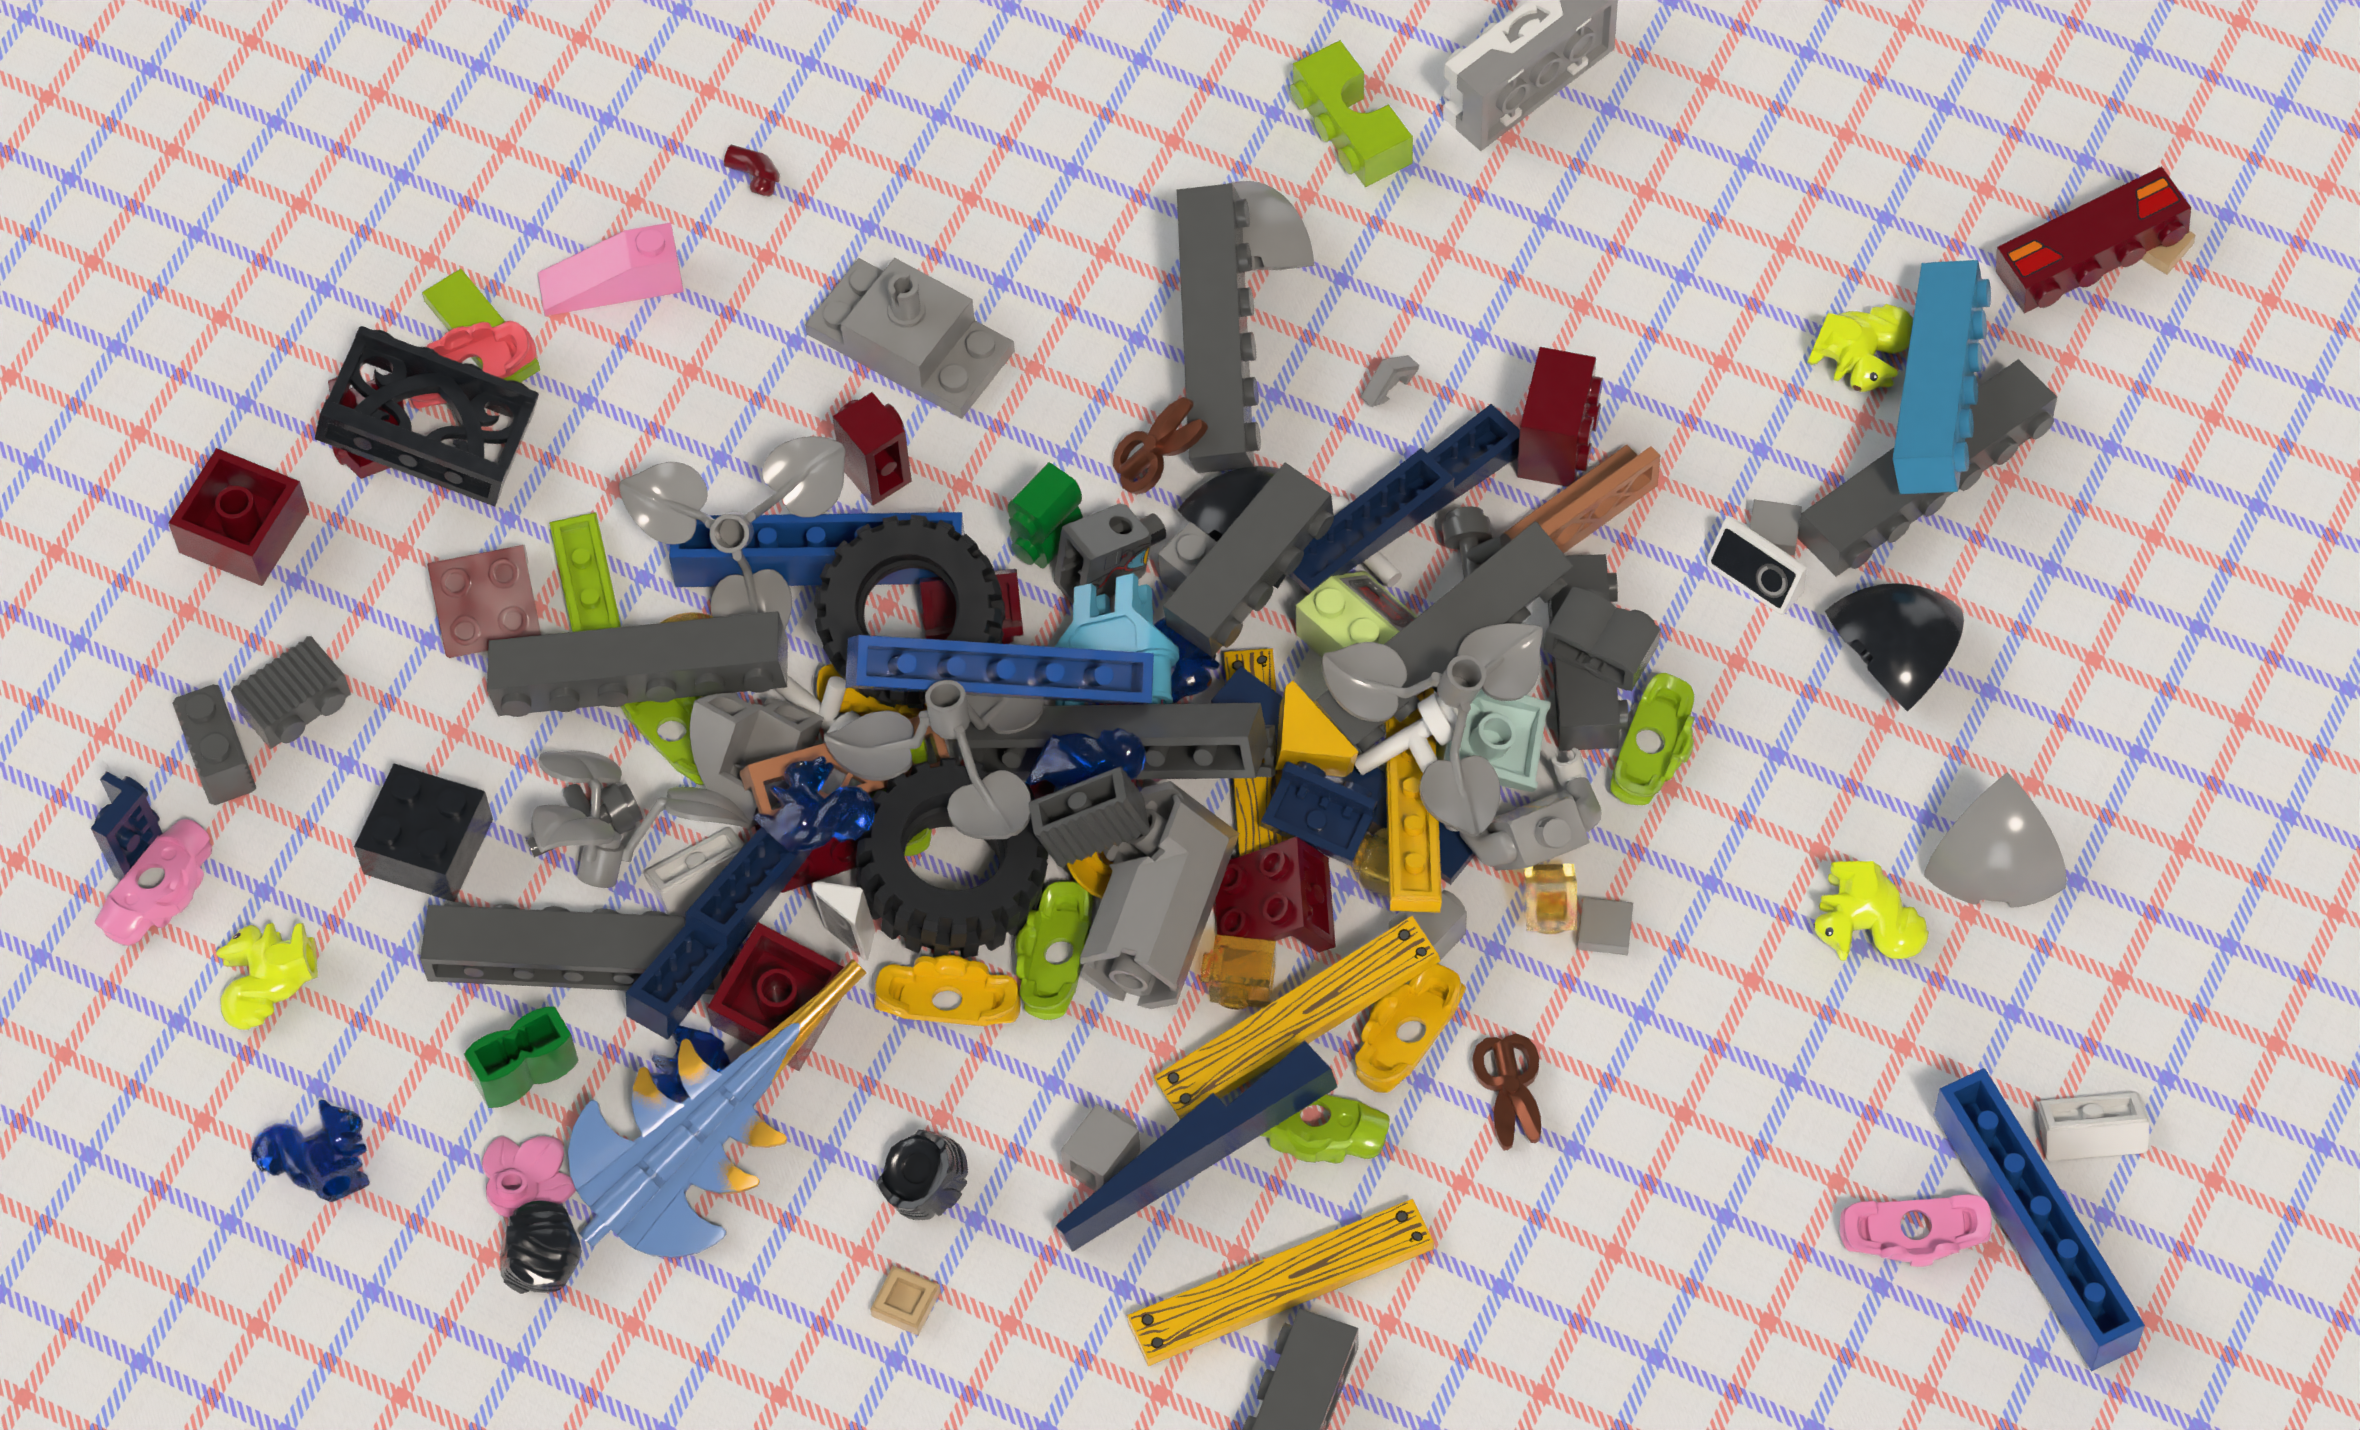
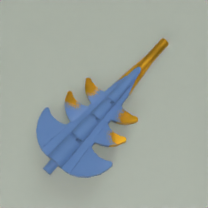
M852 959L815 997L720 1072L713 1070L703 1062L690 1040H682L678 1055V1070L683 1087L689 1096L682 1103L670 1100L663 1095L653 1082L649 1069L641 1067L634 1082L631 1105L635 1122L641 1132V1135L634 1141L627 1140L614 1132L604 1119L599 1103L591 1100L581 1111L573 1127L568 1148L570 1176L575 1189L581 1199L596 1214L579 1232L583 1239L594 1247L612 1230L635 1250L651 1256L680 1258L698 1254L722 1240L726 1236L727 1231L699 1217L691 1208L686 1197V1191L691 1185L713 1193L733 1194L747 1191L759 1185L760 1181L756 1176L738 1169L728 1159L723 1148L724 1143L729 1137L752 1147L770 1148L787 1143V1136L766 1124L756 1113L754 1105L831 1008L867 972Z

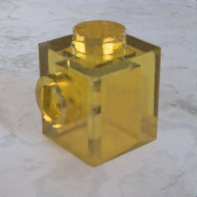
M1537 864L1523 869L1526 931L1557 934L1563 931L1577 930V879L1574 864Z
M1215 935L1213 953L1204 952L1201 967V982L1209 983L1210 1002L1219 1003L1225 1008L1234 1010L1244 1009L1247 1006L1264 1008L1271 1004L1276 970V941Z

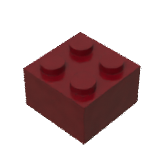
M1539 347L1520 425L1518 478L1568 487L1575 482L1578 470L1587 471L1592 443H1589L1592 431L1596 432L1601 410L1599 400L1603 377L1595 376L1596 357Z
M216 448L168 524L179 553L263 586L308 515L309 508L300 481Z
M758 922L707 1007L711 1026L752 1047L815 997L844 967ZM841 999L831 1008L787 1064L789 1067L800 1071Z

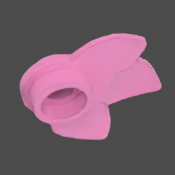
M501 1136L493 1140L488 1146L482 1162L483 1171L489 1178L486 1186V1197L489 1204L499 1215L510 1218L514 1210L531 1201L542 1200L561 1204L575 1193L576 1189L572 1178L566 1174L559 1173L564 1158L561 1140L555 1137L538 1136L527 1140L519 1147L509 1138Z

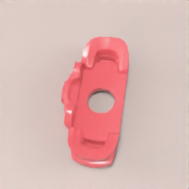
M507 321L493 328L488 322H480L467 327H457L446 332L439 340L426 346L439 355L459 363L470 357L480 358L483 362L482 370L502 379L513 375L536 357V345L530 333L514 321ZM439 393L423 394L410 398L416 409L447 403Z

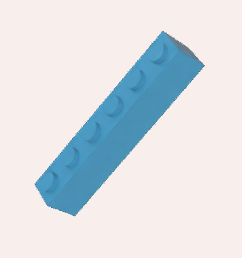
M1978 260L1921 263L1893 453V463L1900 494L1958 492L1960 474L1969 469V449L1965 438H1972L1974 432L1972 409L1969 408L1970 405H1976L1978 402V383L1974 372L1982 371L1983 362L1982 348L1978 341L1986 339L1987 321L1983 307H1990L1991 305L1989 279L1981 278Z

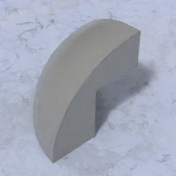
M1231 182L1240 199H1246L1248 202L1250 225L1249 227H1243V243H1249L1252 256V270H1285L1315 266L1308 232L1300 215L1290 201L1276 189L1260 182Z
M719 693L695 700L690 720V741L694 762L705 787L727 797L736 804L748 818L751 829L761 821L753 791L752 789L745 791L739 772L749 764L812 747L824 717L792 703L770 697L766 699L763 705H751L740 699L737 693ZM782 780L764 785L771 809L783 796L791 783Z
M2008 772L1982 793L1958 818L1938 844L1924 872V877L1954 898L1975 905L1980 900L2008 902L2011 908L2027 906L2046 900L2065 889L2067 882L2064 860L2050 827L2031 798Z

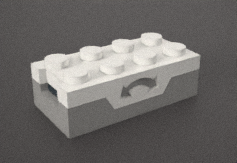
M1521 0L1511 14L1499 23L1493 22L1488 25L1478 39L1466 48L1455 50L1448 57L1444 64V78L1450 83L1445 88L1444 97L1449 101L1443 105V119L1480 151L1484 150L1614 50L1618 0Z

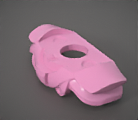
M182 819L166 832L157 836L107 896L105 904L95 920V924L104 931L109 939L126 946L139 942L152 925L158 928L165 927L173 916L181 913L189 905L195 890L203 880L204 872L200 866L212 854V845L209 842L208 833L197 822ZM155 867L165 871L164 879L158 886L144 889L138 885V880L144 871Z
M1954 1195L1950 1198L1878 1203L1876 1201L1854 1203L1841 1212L1839 1231L1844 1247L1848 1251L1878 1255L1881 1258L1909 1262L1910 1266L1924 1267L1932 1265L1934 1260L1959 1253L1961 1249L1988 1242L1991 1235L1992 1218L1988 1202L1978 1195ZM1913 1211L1923 1213L1931 1224L1928 1236L1921 1240H1913L1905 1236L1900 1225L1901 1219L1905 1214Z

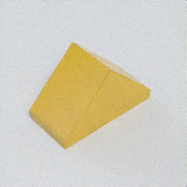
M1294 680L1285 686L1280 704L1275 770H1282L1286 762L1298 765L1300 761H1304L1319 767L1329 776L1346 777L1353 771L1359 753L1358 750Z

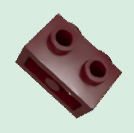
M871 392L859 400H852L846 403L837 414L832 416L836 441L842 443L846 449L844 472L872 506L912 482L906 434L903 429L904 424L900 415L891 404L888 403L884 406L875 394Z

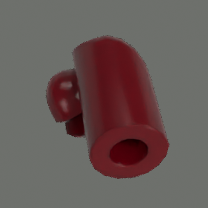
M732 144L728 147L724 158V166L753 175L749 186L751 192L768 197L772 196L775 191V183L780 181V174L772 160L767 155Z

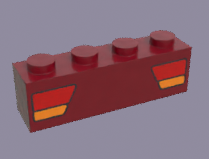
M2161 166L1998 246L1996 273L2024 314L2037 307L2045 308L2051 306L2063 294L2078 287H2089L2099 281L2104 274L2120 266L2129 267L2134 265L2151 249L2160 245L2169 247L2178 243L2189 233L2191 206Z

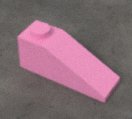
M671 222L624 230L538 272L545 316L684 292Z

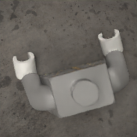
M1571 748L1574 759L1566 763H1560L1556 755L1552 756V764L1558 782L1565 786L1566 790L1563 789L1494 817L1490 826L1479 836H1468L1460 832L1461 838L1483 864L1494 867L1495 870L1526 869L1590 843L1586 832L1593 829L1599 823L1602 812L1590 782L1586 778L1587 772L1581 753L1577 748ZM1445 825V827H1446L1448 830L1457 831V830H1455V829H1453V828H1451V827Z

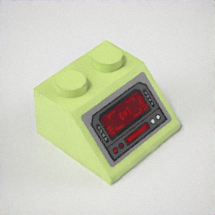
M1366 571L1347 573L1329 577L1296 605V635L1318 655L1323 657L1324 653L1337 651L1356 643L1374 642L1384 645L1416 619L1417 616Z

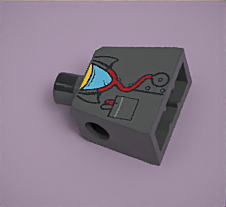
M1119 503L1063 526L1054 583L1072 605L1074 601V587L1092 583L1096 586V596L1106 594L1109 598L1115 595L1116 577L1134 573L1139 580L1146 573L1150 547L1166 539V529L1163 522L1154 513L1139 520L1127 505Z

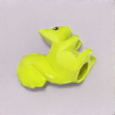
M1885 304L1883 307H1873L1870 310V314L1860 311H1848L1837 315L1828 313L1807 363L1815 365L1825 356L1835 359L1837 367L1833 380L1839 381L1845 374L1851 373L1850 384L1855 391L1867 392L1878 387H1892L1894 382L1891 377H1896L1898 371L1875 357L1874 354L1876 350L1893 354L1907 349L1910 344L1913 317L1902 307Z
M1874 861L1832 862L1828 881L1831 885L1839 887V893L1821 896L1819 909L1827 913L1815 919L1814 930L1823 942L1836 950L1841 961L1847 959L1851 948L1852 933L1855 930L1871 929L1875 946L1882 954L1891 959H1905L1921 952L1927 943L1929 934L1925 918L1919 916L1914 907L1902 906L1897 887L1883 875L1881 866Z
M274 923L266 925L263 935L256 926L248 925L240 929L227 945L219 948L216 952L218 957L224 959L223 964L226 967L249 966V975L232 981L224 989L220 998L221 1013L228 1025L240 1030H249L251 1027L264 1024V1020L274 1012V1003L288 999L305 982L318 977L315 940L313 937H307L303 923L294 926L291 939L287 941H282L281 933L276 932Z

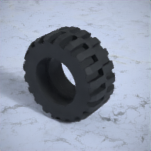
M896 515L882 518L883 524L874 528H870L869 524L856 530L858 536L849 544L844 540L834 550L837 555L832 564H825L820 575L822 585L820 590H816L814 606L817 609V619H815L817 634L821 639L823 649L844 680H846L848 638L856 635H869L864 618L865 603L868 595L884 577L903 569L919 568L928 570L942 578L950 587L955 597L957 610L954 627L946 640L1002 643L1004 636L1002 630L1003 620H1006L1005 604L994 568L988 557L980 551L974 540L967 534L961 535L955 531L953 525L942 520L938 523L929 522L926 516L911 515L910 520H898ZM855 689L866 698L869 696L879 700L880 704L895 708L896 704L907 705L908 708L924 709V704H926V693Z
M941 758L940 766L930 768L927 761L912 765L911 776L906 777L902 773L888 780L886 792L884 790L876 792L869 802L868 813L863 814L859 828L855 867L857 868L856 884L857 887L863 889L872 920H877L881 917V931L892 940L896 939L898 935L906 938L905 948L919 953L923 946L934 949L933 957L949 955V951H961V957L968 958L978 956L979 946L985 944L990 951L1004 945L1007 932L1010 935L1016 936L1023 928L1030 910H1036L1039 904L1048 866L1047 859L1049 853L1034 835L1030 817L1025 829L1016 836H1011L1008 839H984L994 850L999 860V867L997 872L988 881L979 886L966 890H945L926 883L912 871L905 859L907 843L926 828L930 830L939 827H954L948 815L949 799L958 788L972 784L966 766L956 765V758ZM974 761L978 775L983 780L990 773L984 771L985 763Z

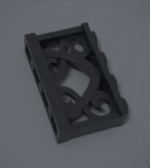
M360 326L331 393L320 412L315 439L495 507L534 415L539 394L534 390L528 389L527 386L518 381L504 380L484 372L473 364L459 363L439 355L430 348L417 347L398 340L385 331L372 330ZM365 363L391 373L389 375H382L376 369L374 370L373 378L379 387L378 390L369 386L361 376L360 368ZM350 385L365 398L354 409L342 405ZM439 393L452 409L460 426L442 427L434 430L427 436L412 431L409 416L397 402L418 395ZM485 408L512 418L511 425L500 431L482 430L481 427H488L497 423L500 415L491 416L487 414ZM388 413H390L398 421L399 426L383 420H389L390 415ZM445 439H454L453 445H455L456 448L445 443H442L441 441ZM484 443H506L498 463L484 458Z

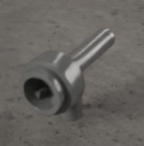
M1470 506L1451 510L1445 515L1446 521L1442 524L1445 546L1450 549L1460 550L1464 579L1511 541V538L1505 533L1492 538L1489 517L1485 516L1483 509Z
M615 783L601 789L600 820L608 824L610 823L614 831L620 835L636 828L635 822L643 818L629 786L626 783L617 786ZM572 784L566 787L563 796L569 807L583 812L586 817L590 816L591 804L580 785ZM534 836L526 840L534 858L550 851L547 850L541 853Z

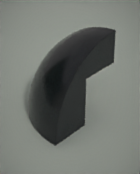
M1255 466L1221 474L1195 490L1182 503L1178 511L1189 523L1192 522L1217 542L1280 468ZM1285 574L1279 578L1274 587L1279 588L1286 577Z
M1892 583L1867 587L1845 596L1825 610L1827 617L1844 642L1859 654L1861 659L1868 665V671L1907 712L1926 694L1948 665L1959 644L1964 625L1962 609L1952 600L1931 589L1911 584Z

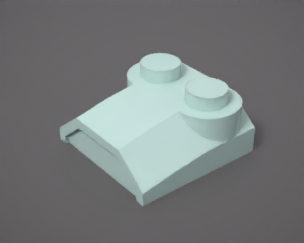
M1481 688L1470 704L1471 710L1467 714L1466 727L1464 728L1459 750L1460 760L1472 755L1481 756L1487 759L1495 769L1500 786L1534 792L1538 784L1536 782L1545 720L1551 702L1528 695L1515 701H1499L1487 696ZM1437 741L1436 757L1438 760L1450 761L1449 753L1452 741L1444 746H1441Z

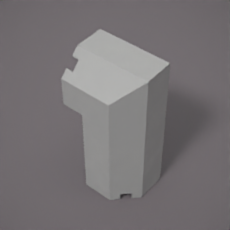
M1171 781L1147 786L1140 791L1145 801L1150 827L1147 836L1141 834L1138 839H1133L1128 843L1122 842L1119 847L1113 845L1110 850L1103 849L1106 858L1113 862V864H1110L1112 874L1080 956V964H1083L1081 970L1082 978L1113 999L1124 1001L1126 993L1140 996L1137 1005L1148 1009L1177 1004L1240 834Z

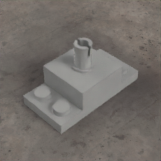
M895 257L884 271L858 258L805 324L807 335L961 419L1015 352L1013 340L975 321L973 299Z

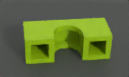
M1341 40L1293 63V84L1290 85L1291 95L1300 109H1307L1312 115L1320 137L1325 142L1331 141L1338 150L1340 162L1348 174L1355 173L1364 187H1367L1413 163V136L1389 104L1369 113H1359L1349 108L1364 99V71Z

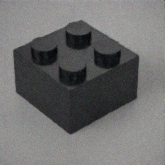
M394 763L354 845L363 874L455 902L493 821L486 793L480 789Z

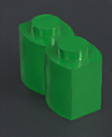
M1050 462L1029 481L1009 502L1007 507L1010 517L1008 521L1011 526L1010 537L1013 552L1024 563L1028 565L1035 563L1042 569L1058 555L1062 527L1083 518L1078 507L1082 501V494L1078 483Z
M552 1006L539 1008L527 1013L516 1021L510 1030L496 1031L481 1037L464 1053L472 1080L488 1108L503 1107L519 1100L534 1084L549 1083L561 1078L571 1071L579 1061L572 1035L557 1009Z

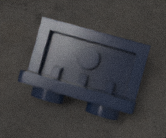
M1300 761L1298 765L1286 762L1282 769L1281 780L1261 820V827L1288 839L1298 837L1322 854L1352 866L1374 820L1378 802L1371 798L1372 793L1359 784L1345 781L1344 785L1338 784L1325 778L1326 773L1322 769L1308 762Z

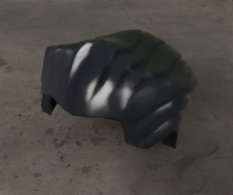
M919 1129L914 1135L899 1141L891 1147L886 1158L884 1171L877 1179V1184L886 1200L901 1215L912 1220H928L933 1218L935 1214L938 1216L942 1215L947 1208L951 1209L962 1196L961 1191L967 1185V1180L965 1179L968 1175L967 1158L962 1147L953 1139Z
M531 1201L514 1210L512 1216H510L501 1249L500 1270L504 1283L520 1294L529 1291L541 1293L556 1292L564 1288L577 1267L582 1253L581 1245L568 1212L562 1205L550 1201Z

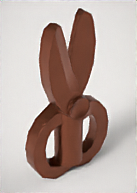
M1186 397L1177 399L1168 405L1157 417L1149 433L1135 431L1127 435L1118 444L1114 452L1113 467L1117 473L1121 474L1120 481L1123 489L1133 494L1146 493L1161 478L1164 470L1163 456H1174L1183 453L1203 437L1208 429V425L1201 419L1194 420L1177 429L1193 407L1191 399ZM1144 443V446L1127 459L1130 452L1137 445ZM1150 466L1146 475L1139 481L1134 482V479Z
M1517 1033L1506 1036L1503 1040L1497 1037L1485 1038L1476 1045L1472 1058L1473 1072L1483 1087L1492 1091H1499L1493 1112L1494 1131L1498 1143L1503 1151L1512 1148L1516 1115L1529 1141L1537 1143L1541 1137V1115L1536 1100L1527 1088L1538 1075L1539 1055L1537 1048L1529 1038ZM1514 1048L1521 1050L1527 1058L1528 1069L1522 1075L1518 1074ZM1490 1050L1494 1052L1497 1077L1491 1076L1484 1065V1055Z

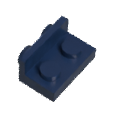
M106 771L100 778V781L111 804L104 806L100 810L91 830L114 877L121 881L157 836L163 833L158 824L160 818L151 809L146 799L148 797L146 789L128 776L121 780Z

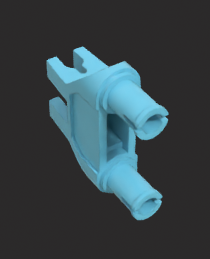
M1134 573L1116 577L1115 612L1111 613L1110 598L1106 594L1096 596V586L1092 583L1074 587L1073 622L1055 647L1154 653L1152 703L1149 704H1161V699H1163V704H1172L1171 667L1179 660V647L1153 625L1152 588L1147 584L1138 586V577ZM1055 700V706L1085 705V702Z

